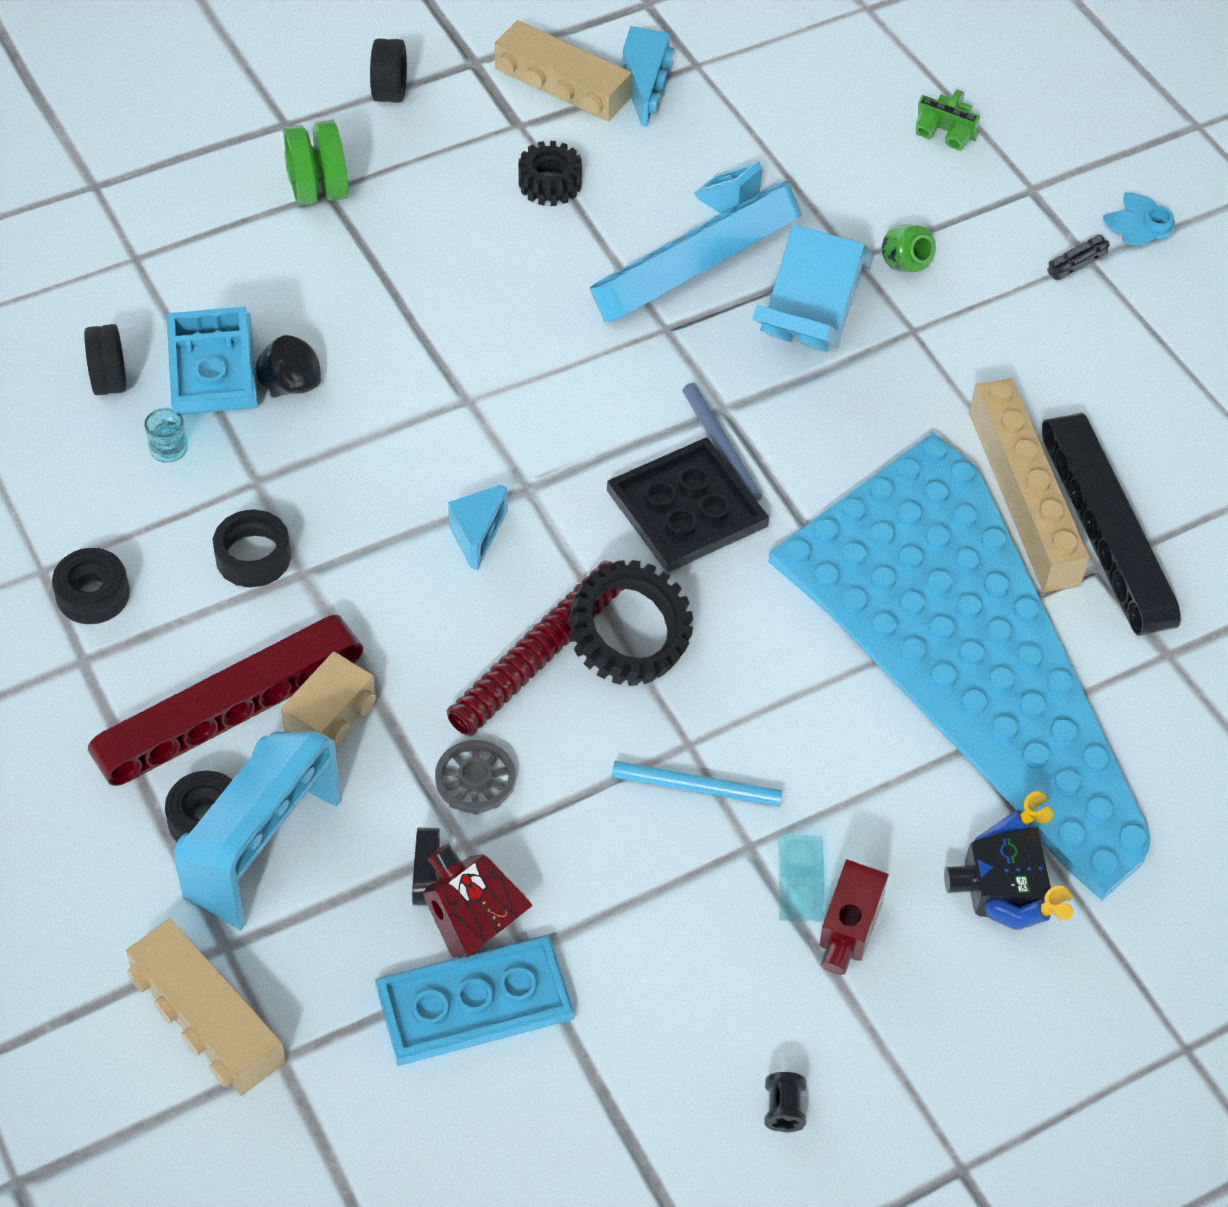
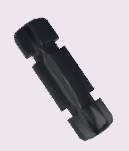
M1103 235L1092 237L1087 240L1088 242H1083L1062 254L1063 256H1058L1049 261L1048 274L1052 275L1055 280H1061L1070 275L1069 273H1073L1095 261L1094 259L1107 254L1108 247L1110 246L1109 241L1105 240Z

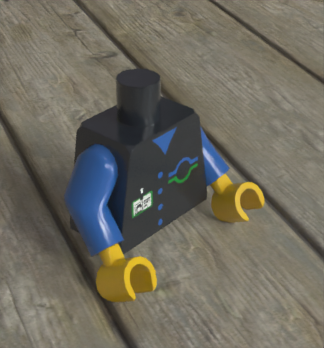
M1040 791L1030 793L1024 800L1025 811L1016 810L976 837L969 845L965 866L945 867L944 882L947 893L970 892L975 914L981 917H989L991 920L1013 930H1021L1048 921L1052 914L1059 920H1068L1074 913V910L1068 903H1062L1073 898L1070 891L1062 885L1051 888L1038 828L1031 827L1032 821L1045 824L1049 823L1053 818L1054 811L1049 806L1036 812L1037 807L1048 800L1044 793Z

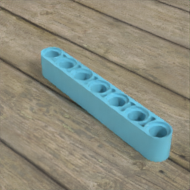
M789 181L765 189L590 286L589 289L603 321L611 322L633 312L800 218L802 212Z

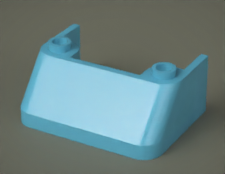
M318 731L273 732L268 737L263 736L257 742L252 757L190 833L183 834L175 845L173 854L176 857L175 865L184 899L240 931L244 928L246 920L239 890V878L307 791L336 807L341 802L335 742L333 739Z

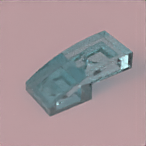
M779 834V920L823 922V837Z

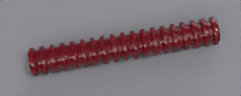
M607 560L600 562L598 567L590 572L589 576L595 571L597 572L602 566L608 563L612 566L614 563ZM586 576L581 584H577L573 591L569 592L565 599L557 604V607L552 608L548 613L549 615H545L540 623L535 624L532 631H528L524 635V639H520L515 644V647H511L507 655H503L498 663L493 664L490 671L485 672L480 680L474 682L473 688H468L464 696L459 697L454 705L448 707L446 710L448 719L457 731L467 736H474L478 728H482L486 724V720L491 719L495 715V711L501 710L504 703H508L511 700L512 695L517 694L521 687L529 682L530 678L536 676L538 670H542L545 667L546 662H550L554 658V654H558L563 649V646H567L570 643L568 633L572 627L567 626V618L571 612L569 608L576 593L589 576ZM611 589L599 596L594 604L593 620L597 614L602 612L604 607L611 603L612 599L619 595L620 591L625 589Z

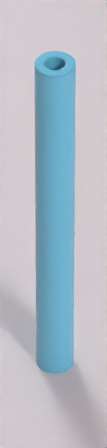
M614 761L612 770L613 778L780 807L782 790L620 761Z

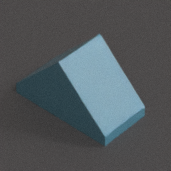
M758 161L718 173L695 191L694 194L697 199L722 214L760 193L762 166Z
M498 485L448 502L449 528L469 566L473 569H479L508 512L507 487Z

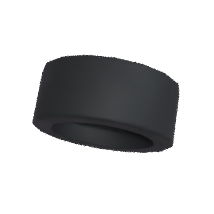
M256 509L238 511L226 517L217 526L212 538L217 569L224 579L235 585L249 588L265 586L278 580L288 569L291 560L288 529L280 518L270 512ZM244 537H266L276 544V548L268 556L260 560H239L229 555L228 549L236 541Z

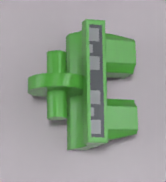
M956 90L952 98L941 94L938 100L922 94L918 102L916 134L930 139L933 138L937 128L948 131L945 136V143L949 147L961 151L969 140H976L979 134L978 123L980 116L971 113L973 106L963 103L965 95L963 91Z

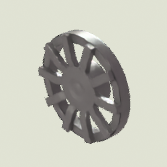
M469 740L452 746L440 757L435 770V783L438 793L449 804V807L478 815L479 812L497 809L513 792L515 768L509 755L499 746L487 741ZM472 750V757L463 760L459 755L460 753ZM479 751H486L492 755L486 761L483 758H479ZM452 758L459 765L458 770L446 768V765ZM498 758L506 766L496 770L491 768ZM508 774L507 784L492 779ZM447 775L458 778V780L443 784L442 776ZM459 787L462 788L456 797L448 792ZM492 787L501 790V792L494 796L488 788ZM467 793L472 794V803L462 801ZM483 793L487 801L478 802V794Z

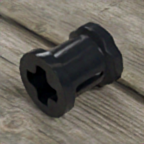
M776 1072L766 1077L765 1088L770 1093L769 1112L764 1118V1125L768 1129L789 1133L800 1131L806 1125V1116L802 1113V1093L807 1087V1080L804 1076L793 1072Z

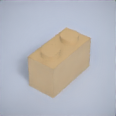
M333 651L281 707L284 732L318 731L333 739L335 745L341 744L348 735L350 726L360 715H367L375 704L374 675Z

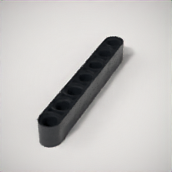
M1076 413L1045 419L1042 423V437L1045 447L1131 629L1137 636L1178 628L1181 621V613L1177 599L1088 418L1084 413Z

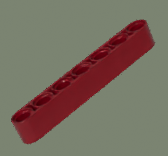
M330 615L101 732L90 741L88 753L109 785L120 786L289 699L333 651L355 663L363 654L364 647L341 616Z

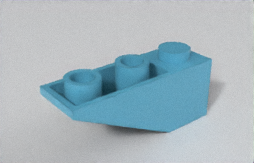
M630 26L623 47L622 68L632 72L631 99L641 125L647 127L651 113L657 114L660 103V93L658 91L665 90L668 74L665 69H671L675 49L669 47L670 33Z

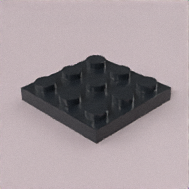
M707 437L607 481L606 491L667 573L768 527L769 516Z

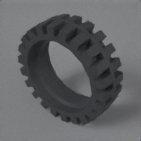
M621 560L616 561L612 566L609 563L602 566L583 583L569 608L571 612L567 618V626L572 628L568 635L570 642H577L574 648L578 657L585 655L586 660L583 664L589 670L596 666L599 669L597 676L605 679L608 675L613 676L612 683L621 685L627 680L628 686H637L641 681L647 684L654 681L657 677L660 678L681 658L690 643L688 640L693 633V627L689 626L693 621L692 611H686L690 604L687 596L679 597L678 595L682 588L677 582L670 586L667 583L670 575L665 571L659 576L654 574L656 566L649 563L644 568H641V561L631 560L626 565L625 561ZM624 588L637 591L652 600L663 614L667 627L666 641L661 650L650 657L635 658L622 655L608 646L597 632L593 620L594 604L599 596L611 589Z

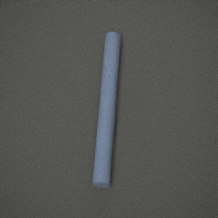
M687 384L682 392L716 449L756 501H759L762 497L760 490L696 384Z

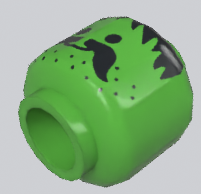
M897 225L887 232L882 243V256L885 263L891 269L899 272H920L926 269L934 260L936 252V242L932 233L920 225Z

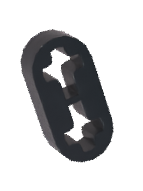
M417 828L412 884L413 905L428 906L423 897V892L438 880V874L427 858L440 848V828Z

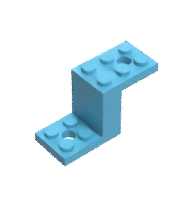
M792 224L768 308L756 305L753 320L761 324L760 331L777 339L791 342L793 336H796L797 341L806 347L827 352L828 346L838 348L861 269L870 270L874 255L863 243Z
M246 306L166 313L173 413L185 415L258 408L250 313L246 312Z

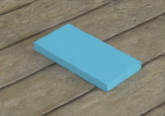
M549 935L471 954L469 957H459L375 979L397 1066L574 1020V1010Z

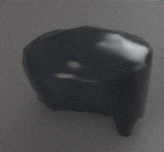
M291 335L278 337L258 356L256 362L257 379L261 385L268 388L270 396L273 398L287 394L306 393L318 387L321 382L320 365L315 351L307 342Z

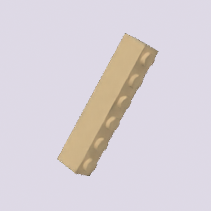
M1009 378L976 384L969 415L1042 592L1081 586L1090 557L1013 379Z

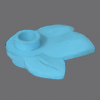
M1126 192L1124 194L1125 210L1103 215V221L1111 231L1123 234V243L1135 246L1149 244L1154 239L1167 238L1175 229L1174 216L1169 209L1157 206L1152 199L1134 193Z

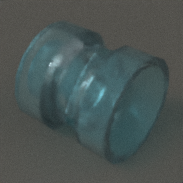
M160 408L151 412L145 419L144 424L151 456L163 463L181 459L188 450L182 415L180 413H173V410L170 408Z

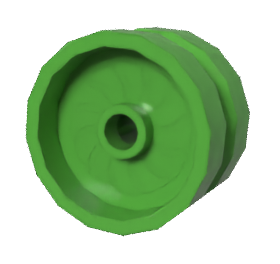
M334 119L315 123L313 128L314 146L311 145L309 134L303 125L284 127L285 165L297 206L316 204L319 197L318 180H320L323 193L329 201L347 199V171L342 143Z

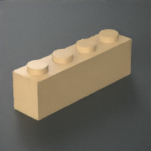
M517 20L495 41V69L609 122L631 99L632 72L522 21Z
M171 918L126 949L130 968L126 972L134 986L140 992L149 990L156 998L153 1003L162 1018L169 1024L174 1020L184 1030L181 1033L184 1042L195 1055H199L201 1052L206 1055L212 1062L209 1065L212 1074L223 1087L226 1088L231 1084L243 1096L286 1062L280 1039Z

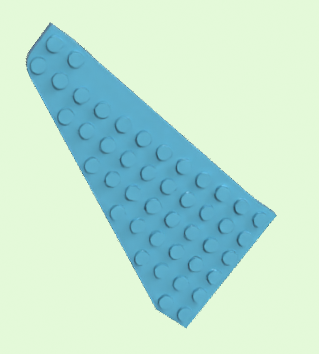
M933 432L769 553L768 562L834 619L1015 810L1025 811L1024 800L1030 793L1040 791L1045 794L1048 800L1039 805L1036 812L1049 806L1054 811L1053 818L1049 823L1045 824L1032 821L1031 826L1038 828L1039 835L1042 837L1041 843L1073 876L1103 901L1141 867L1150 846L1149 830L985 481L974 464Z

